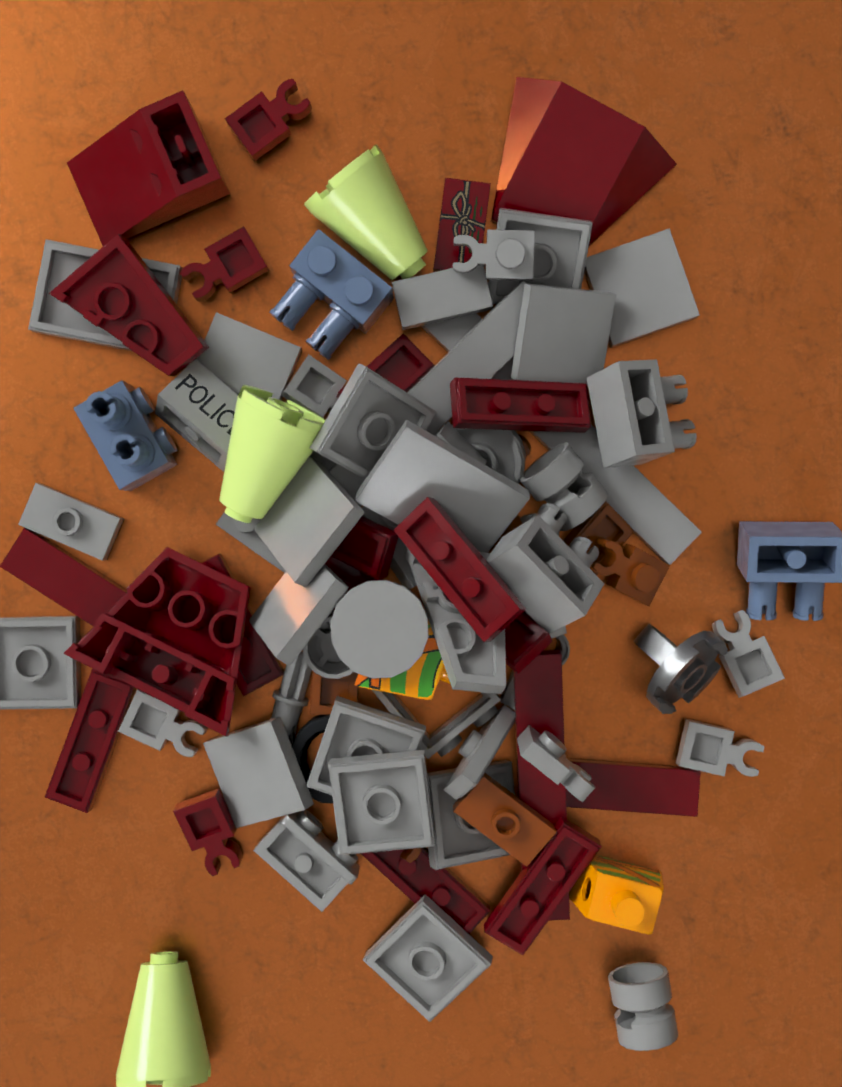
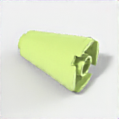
M377 144L371 150L368 149L332 177L326 185L327 189L320 194L316 191L304 203L313 216L391 280L399 275L402 279L411 278L426 266L421 257L428 250L386 158Z
M243 385L237 396L219 501L226 506L224 512L231 518L244 523H251L253 518H264L314 451L310 449V446L325 422L323 417L287 399L284 402L272 398L273 393L248 385Z
M177 951L151 953L150 962L141 963L116 1072V1087H146V1084L162 1085V1087H190L208 1081V1077H211V1063L188 961L178 960Z

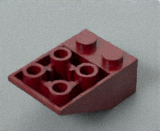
M183 90L139 109L67 162L102 246L107 244L117 234L128 239L230 194L195 111Z

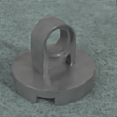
M648 624L634 640L637 646L659 665L648 685L646 697L662 714H671L677 711L673 703L680 698H683L687 703L694 700L709 685L720 670L721 665L715 661L717 655H726L728 650L726 644L711 631H702L694 634L677 647L651 624Z

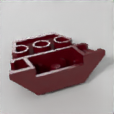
M516 77L491 222L497 225L500 208L589 220L593 222L589 242L590 247L631 206L636 204L661 178L665 177L677 163L645 126L562 81Z
M166 547L126 588L127 593L107 613H102L94 621L96 625L78 643H73L63 654L102 674L111 675L184 712L188 718L228 737L251 587Z

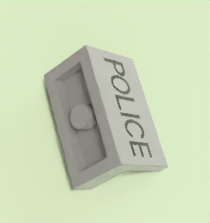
M195 359L158 394L155 414L224 472L238 394Z

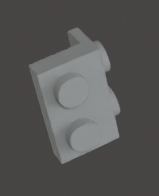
M308 810L282 816L255 846L253 851L323 912L348 883L351 885L358 878L360 866L356 863L358 857L356 854L340 855L338 840L334 843L321 832L324 828L322 823Z

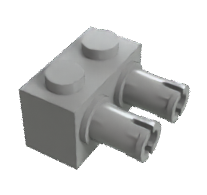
M655 359L618 361L587 377L603 468L642 465L675 452L676 448L689 449L695 445L696 433L685 434L683 432L695 429L694 423L689 419L669 422L666 404L675 405L685 402L688 396V388H675V386L687 384L684 376L660 377L658 361Z
M551 503L543 504L535 517L502 536L486 559L526 608L527 614L548 633L554 632L586 616L604 586V583L590 569L593 562L599 556L598 548L594 546L587 553L592 542L585 537L574 538L570 546H568L558 536L560 530L567 523V517L563 512L555 520L554 517L560 508Z

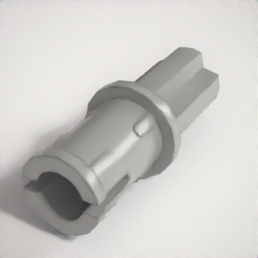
M300 652L292 664L286 665L280 690H274L272 695L276 700L271 719L281 717L291 744L295 740L302 709L309 702V699L305 697L312 669L307 665L303 652Z

